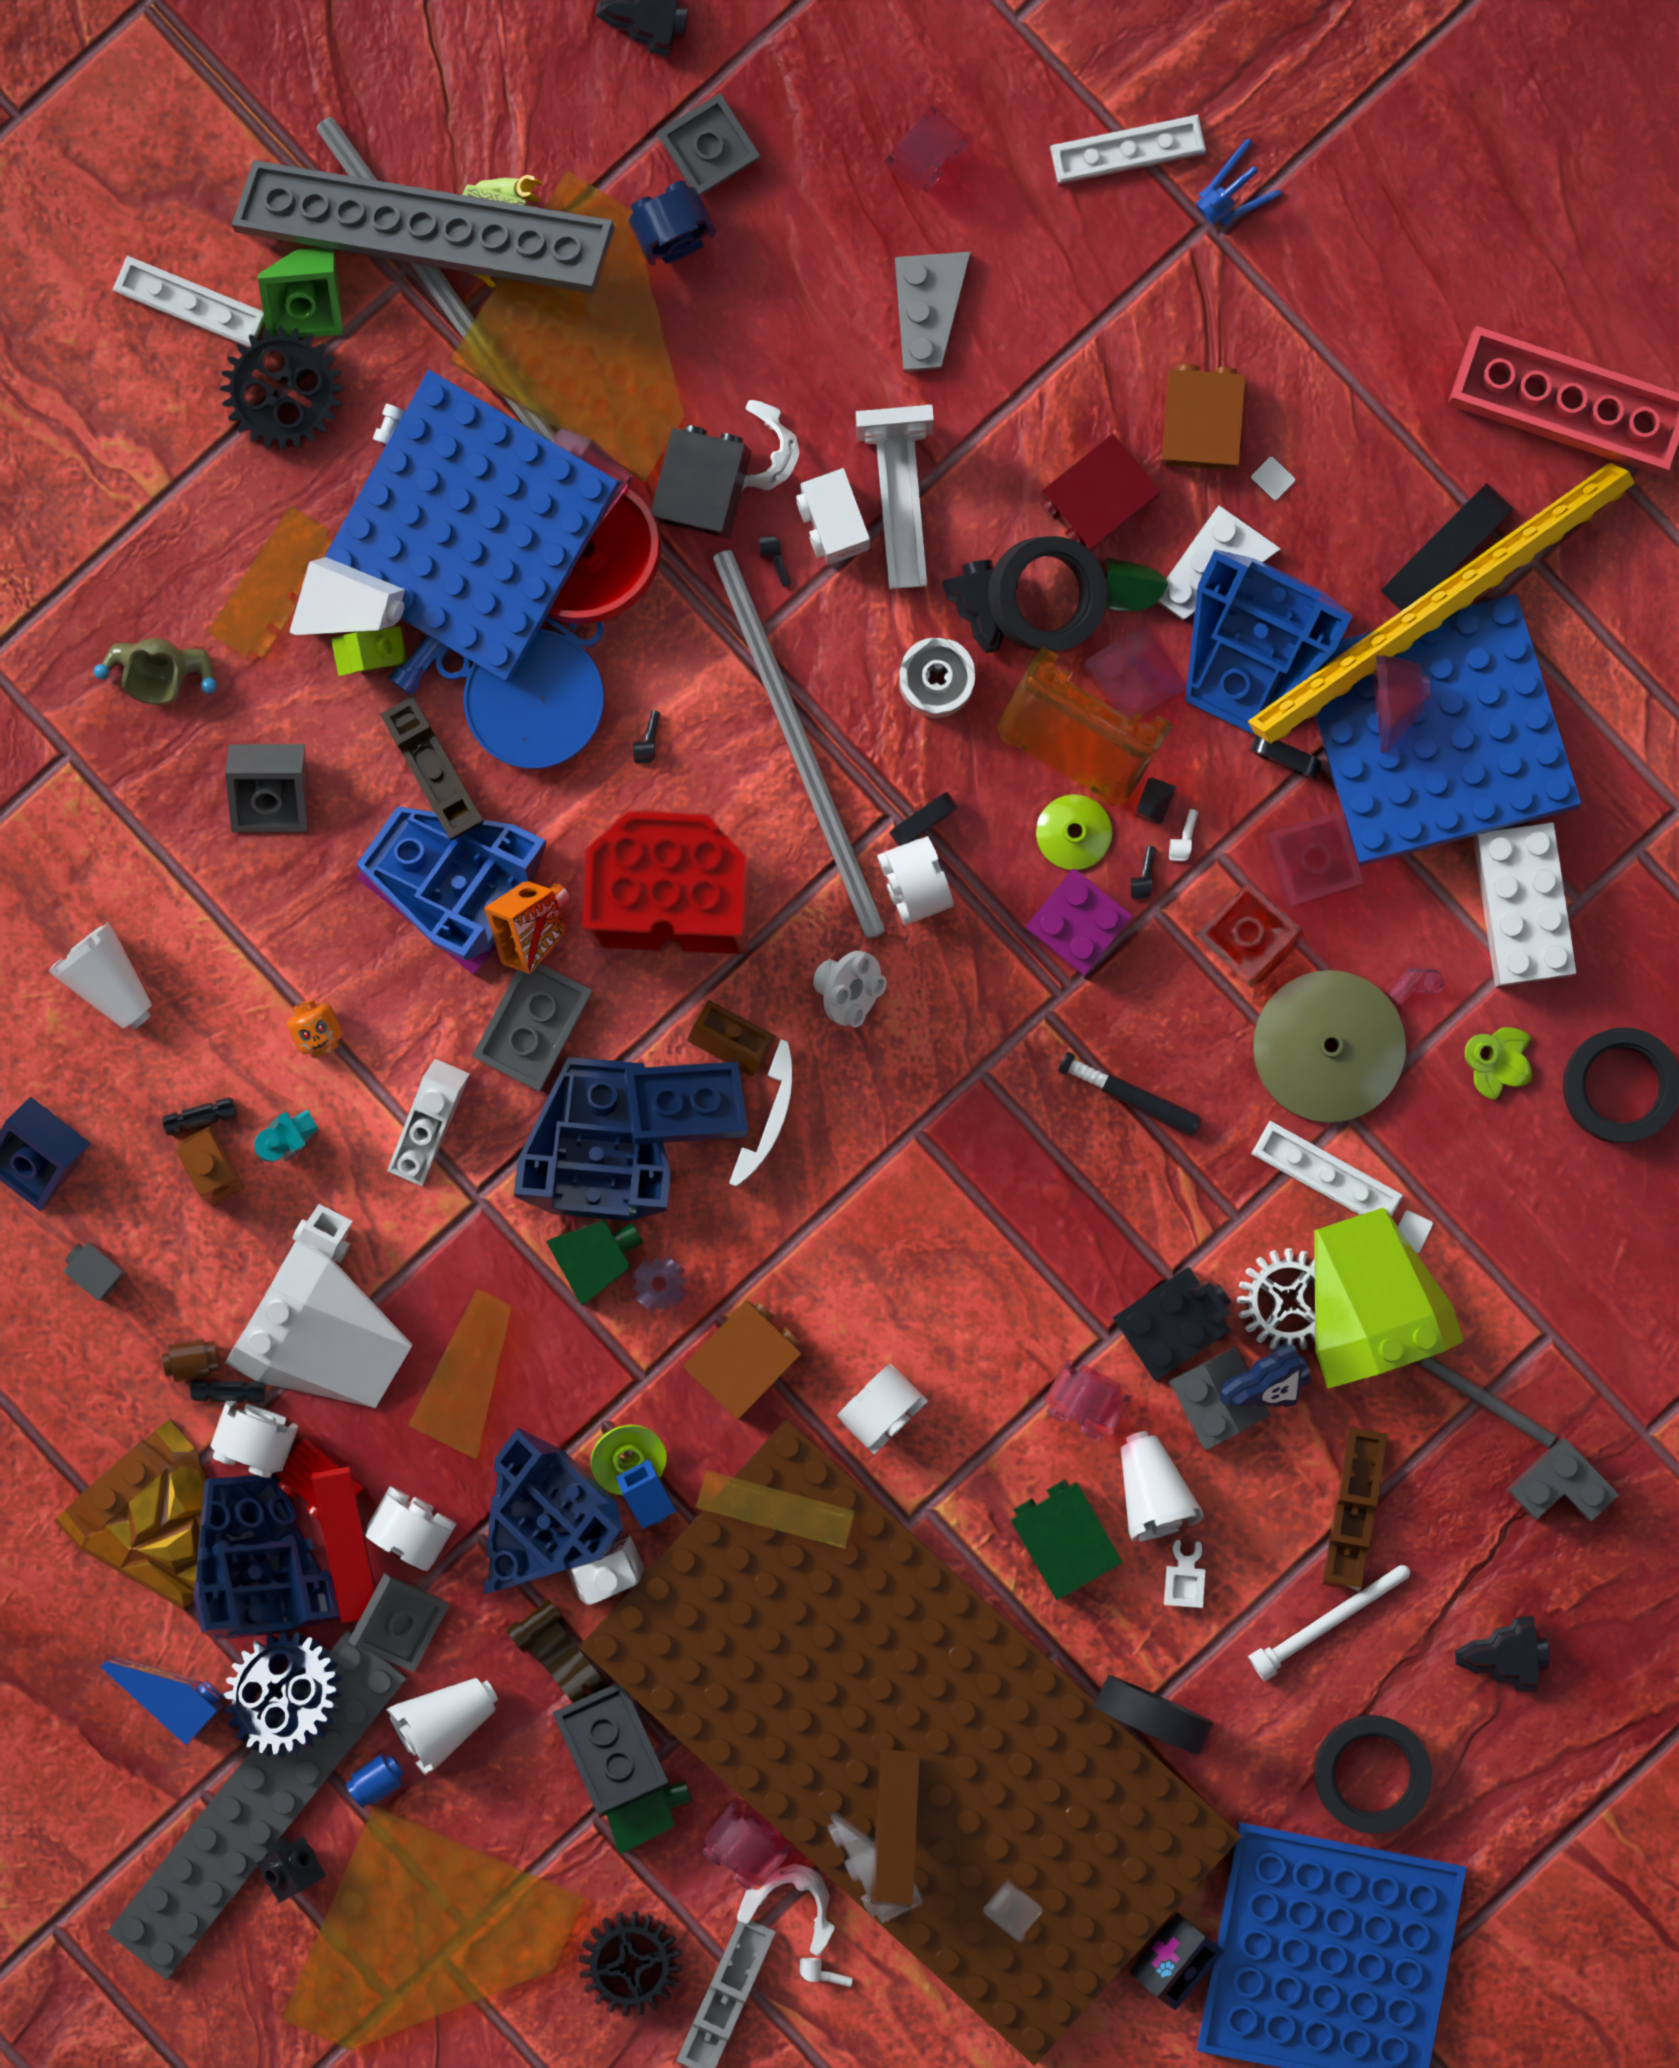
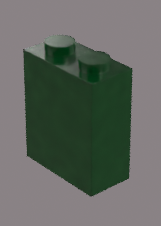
M1066 1479L1048 1488L1046 1491L1049 1496L1040 1502L1035 1503L1034 1499L1031 1498L1015 1507L1013 1511L1016 1515L1010 1518L1011 1523L1056 1601L1123 1563L1078 1483L1075 1481L1069 1484Z

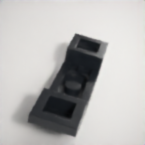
M1486 483L1381 589V592L1400 611L1404 610L1439 585L1513 511V508Z

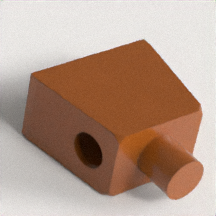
M212 1125L177 1143L175 1150L199 1195L210 1206H214L245 1189Z

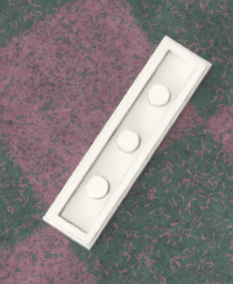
M1198 115L1050 146L1058 185L1206 153Z
M129 256L126 257L113 288V292L247 348L251 347L249 335L252 334L258 339L265 323L264 314L261 310Z
M1272 1121L1268 1122L1251 1155L1358 1215L1385 1207L1392 1217L1403 1197L1397 1191Z

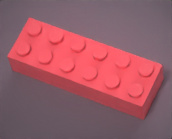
M1475 326L1470 335L1447 403L1449 406L1661 477L1669 471L1679 442V393L1479 326Z

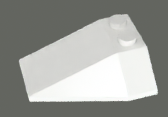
M297 1239L254 1315L230 1352L225 1364L257 1382L376 1408L410 1351L412 1344L329 1256Z

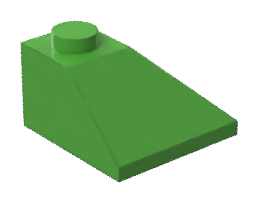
M324 247L297 249L258 274L265 326L272 337L277 336L279 326L283 327L286 337H290L292 331L298 328L300 333L299 339L306 338L309 334H312L314 337L343 335L339 277L334 249Z

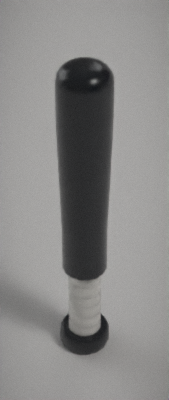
M1071 1052L1065 1054L1058 1069L1059 1073L1066 1075L1068 1072L1076 1075L1078 1078H1082L1100 1087L1102 1092L1188 1136H1193L1198 1131L1201 1124L1199 1115L1110 1073L1106 1075L1094 1068H1090L1088 1065H1084V1063L1074 1059L1075 1055Z

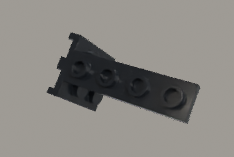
M1187 1267L1112 1318L1153 1380L1156 1381L1231 1331L1224 1319L1231 1315L1227 1306L1232 1304L1220 1284L1211 1285L1210 1282L1199 1283L1191 1269Z

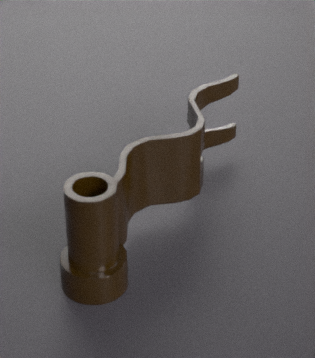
M548 1599L520 1623L516 1620L505 1631L523 1654L529 1649L533 1652L572 1703L587 1697L582 1688L584 1684L594 1693L609 1686L559 1625L558 1621L563 1616Z

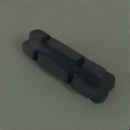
M228 1097L217 1100V1104L214 1105L210 1102L182 1110V1114L179 1115L176 1112L162 1117L164 1131L166 1135L171 1136L182 1133V1129L185 1128L189 1131L217 1123V1119L220 1118L223 1121L237 1116L235 1102L232 1098Z
M193 1380L190 1387V1397L194 1401L212 1399L213 1402L236 1401V1403H243L244 1400H248L249 1403H263L266 1398V1386L262 1382H249V1385H245L242 1381L213 1380L212 1383H208L207 1380Z

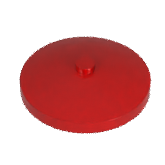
M620 485L549 611L548 617L572 624L604 621L621 614L634 605L652 584L661 560L660 532L646 503L627 487Z

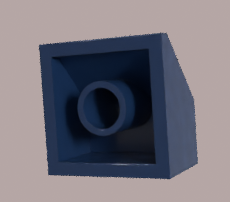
M30 1097L5 1121L0 1130V1181L41 1212L78 1166L90 1142L56 1117L46 1107Z

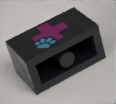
M1177 1912L1163 1926L1161 1933L1149 1948L1139 1956L1129 1973L1153 1995L1176 2011L1224 1950L1196 1925Z

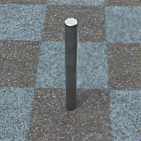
M1434 1357L1424 1358L1420 1362L1419 1366L1547 1448L1555 1440L1556 1435Z

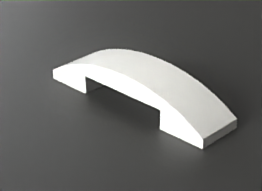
M781 1039L768 1073V1077L781 1081V1085L757 1152L745 1148L741 1149L729 1182L730 1185L736 1187L747 1180L766 1159L779 1137L786 1119L792 1091V1061L788 1042Z

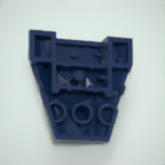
M275 1473L270 1478L248 1475L212 1478L204 1483L194 1599L201 1633L205 1635H215L216 1639L222 1640L281 1634L282 1631L288 1633L302 1626L317 1625L336 1620L340 1617L333 1580L327 1569L321 1572L311 1553L315 1546L310 1537L304 1540L294 1521L298 1514L287 1493L277 1485L280 1480Z

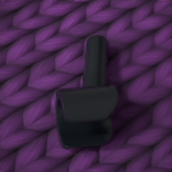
M774 536L759 538L761 558L773 557L774 566L782 586L790 585L791 581L783 563L779 540Z
M651 711L645 733L646 741H633L635 763H650L655 758V734L661 714L658 711Z
M1147 846L1142 877L1130 878L1132 899L1148 898L1151 895L1152 866L1156 851L1154 846Z

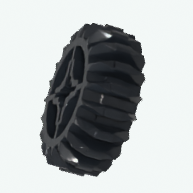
M622 1911L618 1912L616 1915L618 1925L616 1926L613 1925L608 1917L603 1918L602 1923L606 1932L603 1933L599 1928L593 1927L590 1933L598 1941L595 1943L591 1940H584L582 1944L592 1954L579 1956L580 1963L590 1964V1968L580 1971V1978L593 1977L594 1980L585 1986L586 1992L589 1993L598 1988L601 1992L596 1996L594 2002L599 2005L608 1997L611 2001L607 2011L611 2013L614 2012L617 2003L624 2004L622 2009L623 2016H629L630 2005L636 2004L638 2015H644L645 2006L643 2002L648 2001L653 2010L658 2009L659 2002L655 1996L658 1994L663 1999L669 2000L671 1994L664 1985L677 1987L679 1980L669 1974L670 1972H681L683 1968L682 1964L671 1962V1959L682 1955L681 1949H668V1946L676 1941V1936L671 1934L663 1939L661 1934L665 1931L667 1925L662 1922L656 1930L652 1929L650 1926L653 1923L654 1916L648 1914L644 1924L638 1923V1911L632 1912L631 1922L628 1923L625 1922L624 1913ZM630 1933H637L647 1937L657 1946L659 1951L643 1952L638 1950L633 1943ZM618 1935L620 1955L613 1960H608L607 1963L599 1964L601 1949L611 1938ZM626 1945L628 1946L629 1954L635 1955L634 1959L638 1957L642 1961L636 1967L635 1982L632 1973L627 1972V1968L624 1970L619 1966V1964L625 1961ZM663 1962L660 1978L651 1988L643 1992L641 1973L644 1969ZM619 1975L623 1977L628 1983L631 1994L613 1989L604 1980L603 1976Z

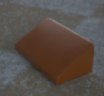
M708 1000L693 1025L687 1041L724 1062H738L739 1070L753 1076L775 1035Z

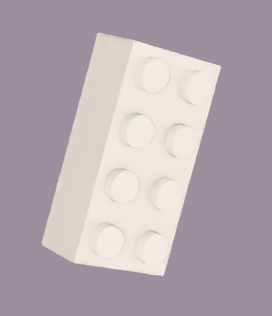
M1554 822L1491 831L1474 836L1473 843L1495 987L1569 977L1576 974Z

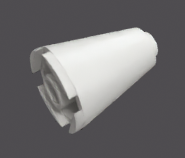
M109 922L85 937L70 950L71 952L67 955L68 958L64 961L60 958L49 970L56 979L122 1029L130 1025L134 1030L151 1016L147 1010L152 1006V1003Z
M1147 1431L1138 1432L1126 1437L1127 1444L1121 1447L1128 1529L1131 1541L1134 1542L1137 1538H1139L1140 1542L1178 1532V1527L1185 1520H1188L1189 1526L1201 1521L1204 1518L1201 1507L1158 1437L1155 1435L1149 1436Z
M477 1678L395 1704L389 1707L387 1712L391 1715L389 1717L406 1750L408 1753L411 1752L413 1755H418L420 1760L415 1763L423 1774L427 1775L434 1771L495 1712L493 1703L498 1698L487 1680L480 1683Z

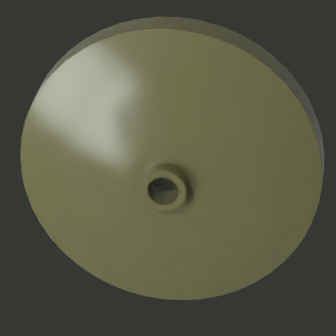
M1337 970L1307 973L1282 986L1273 994L1262 1009L1253 1035V1059L1256 1071L1270 1096L1292 1114L1310 1121L1322 1123L1351 1120L1362 1116L1378 1106L1396 1085L1401 1075L1406 1055V1039L1403 1024L1390 999L1368 980L1355 974ZM1328 1038L1335 1039V1043L1338 1045V1049L1333 1053L1328 1052L1324 1047V1043Z

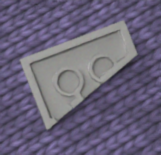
M970 252L895 257L903 372L941 369Z

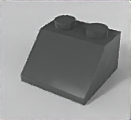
M229 744L225 777L231 832H307L308 772L305 744Z
M1236 1347L1167 1381L1203 1450L1219 1444L1271 1415L1266 1405L1231 1406L1223 1405L1220 1401L1223 1384L1233 1376L1248 1371Z

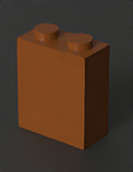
M1178 364L1177 369L1169 370L1161 465L1229 471L1237 470L1239 465L1245 375L1237 374V369L1230 367H1216L1214 372L1199 371V366L1191 364Z
M746 1300L682 1366L737 1420L802 1354L797 1349L801 1342L786 1327L779 1332L769 1322L774 1315L758 1300L753 1305Z

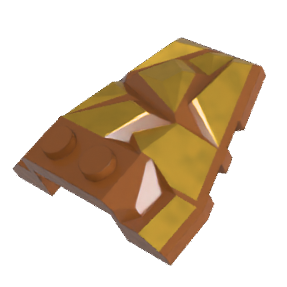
M169 1419L145 1440L133 1447L82 1492L57 1517L55 1522L80 1550L131 1578L179 1608L185 1610L195 1601L194 1588L204 1483L207 1478L199 1461L200 1456L196 1447L176 1424Z

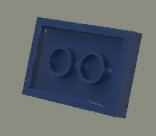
M738 1062L625 1069L624 1081L633 1145L741 1138L747 1136L748 1125Z

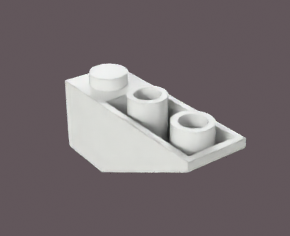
M434 1059L422 1078L388 1167V1172L420 1186L424 1184L458 1106L470 1073Z

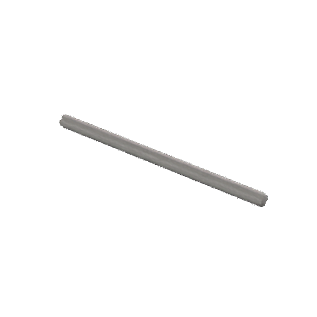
M334 118L324 119L317 125L318 133L349 176L377 181ZM410 262L523 425L565 449L441 270L435 266Z
M731 550L722 551L714 556V563L865 937L867 939L877 937L883 934L885 930L733 552Z

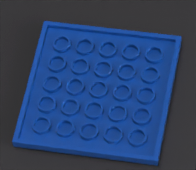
M428 369L325 557L405 589L402 599L404 611L401 619L504 681L510 682L622 482Z
M1517 593L1457 610L1444 619L1440 627L1423 634L1413 642L1408 650L1395 654L1384 662L1377 672L1360 679L1352 685L1349 692L1335 697L1314 716L1358 866L1571 811L1581 806ZM1372 632L1342 639L1336 651L1314 673Z
M1239 1822L1237 1831L1242 1837L1234 1845L1216 1944L1224 1951L1211 1967L1196 2050L1280 2068H1429L1467 1867Z

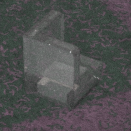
M1007 1879L983 1910L984 1914L1018 1942H1021L1025 1937L1024 1933L1041 1914L1042 1907Z

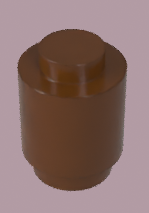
M203 1338L168 1345L169 1353L162 1354L165 1375H173L175 1383L211 1376V1372L220 1370L214 1340L205 1342Z

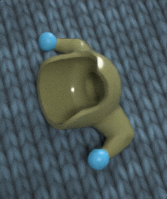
M148 638L141 640L137 644H113L102 664L94 668L95 677L99 680H106L109 677V670L116 665H123L121 687L124 692L135 700L151 705H166L174 702L178 697L184 676L192 672H197L202 677L201 689L205 694H213L218 686L213 679L211 659L205 650H179L174 644L161 638Z

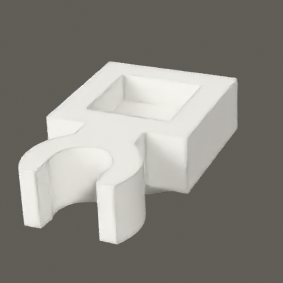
M1175 1540L1172 1551L1178 1560V1566H1166L1164 1605L1203 1608L1205 1569L1194 1568L1195 1562L1202 1554L1201 1542L1195 1541L1194 1552L1189 1556H1185L1180 1551L1181 1540Z

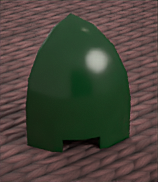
M1110 558L1107 560L1105 577L1107 578L1106 609L1140 611L1153 606L1163 596L1168 582L1158 571L1133 562Z

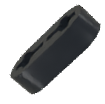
M1257 734L1249 749L1256 756L1311 780H1315L1323 763L1318 758L1279 740L1270 744Z
M945 792L901 822L889 834L898 846L909 843L954 812L958 805L951 795Z

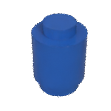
M381 1753L352 1773V1779L346 1782V1787L360 1807L364 1808L368 1804L374 1806L403 1785L401 1777L405 1775V1771L393 1755L388 1758L385 1754Z

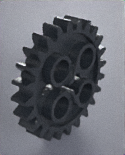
M279 326L276 337H272L265 328L263 329V340L258 341L250 334L249 341L251 347L247 349L243 345L237 344L236 346L241 353V357L238 359L228 356L227 360L234 366L233 371L226 370L221 373L224 377L231 380L230 384L220 387V391L231 394V398L222 402L223 407H234L235 409L228 417L229 421L233 422L241 419L243 422L239 426L238 432L243 434L251 429L250 441L252 443L257 442L261 436L265 437L264 444L266 449H270L274 440H278L282 451L286 450L288 440H292L294 445L300 449L301 437L306 436L308 440L314 443L313 430L317 428L321 432L327 433L328 431L322 423L324 419L332 421L337 419L330 411L331 406H342V402L333 397L334 393L344 391L342 385L333 383L334 379L342 375L341 370L329 369V366L336 360L334 355L323 358L322 354L326 349V345L322 343L313 348L314 336L312 334H309L303 341L299 340L300 333L298 328L292 331L290 337H286L282 326ZM272 353L282 354L285 358L284 367L276 373L268 372L265 368V359ZM257 370L280 384L285 379L289 380L287 386L293 392L312 401V405L306 407L286 394H282L279 398L275 397L277 394L276 390L265 382L253 377L252 372ZM304 372H313L318 376V384L312 391L305 392L298 387V378ZM253 386H261L266 390V399L258 406L250 405L246 400L247 391ZM290 404L297 406L300 412L299 419L290 425L283 424L279 419L280 410Z

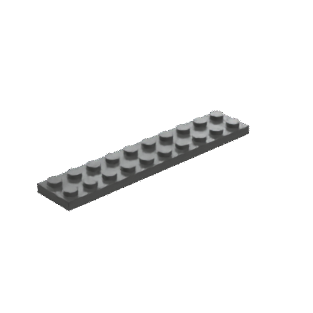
M253 160L231 224L235 233L588 293H595L615 229L613 221L609 219Z
M347 1630L332 1648L328 1657L338 1662V1666L332 1672L338 1673L343 1679L334 1684V1687L343 1691L344 1695L333 1700V1703L340 1706L341 1710L330 1711L328 1716L335 1724L333 1726L322 1725L321 1728L324 1731L325 1737L321 1738L314 1734L312 1736L313 1748L310 1749L300 1743V1754L295 1755L287 1750L285 1758L279 1757L274 1753L271 1756L260 1753L259 1750L255 1751L252 1749L107 1931L109 1935L165 1980L171 1976L258 1866L256 1863L268 1854L266 1848L280 1839L408 1678L387 1660L359 1649L348 1642L352 1635L351 1631ZM311 1686L306 1690L304 1700L311 1694ZM285 1714L279 1719L278 1728L284 1723Z

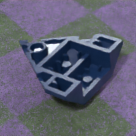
M520 1428L513 1432L495 1457L494 1472L497 1473L496 1495L491 1497L486 1557L490 1558L488 1579L484 1580L483 1595L601 1560L623 1532L616 1501L565 1451Z

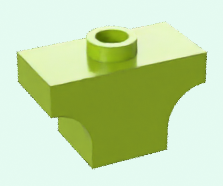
M400 626L355 632L331 639L338 676L407 663Z

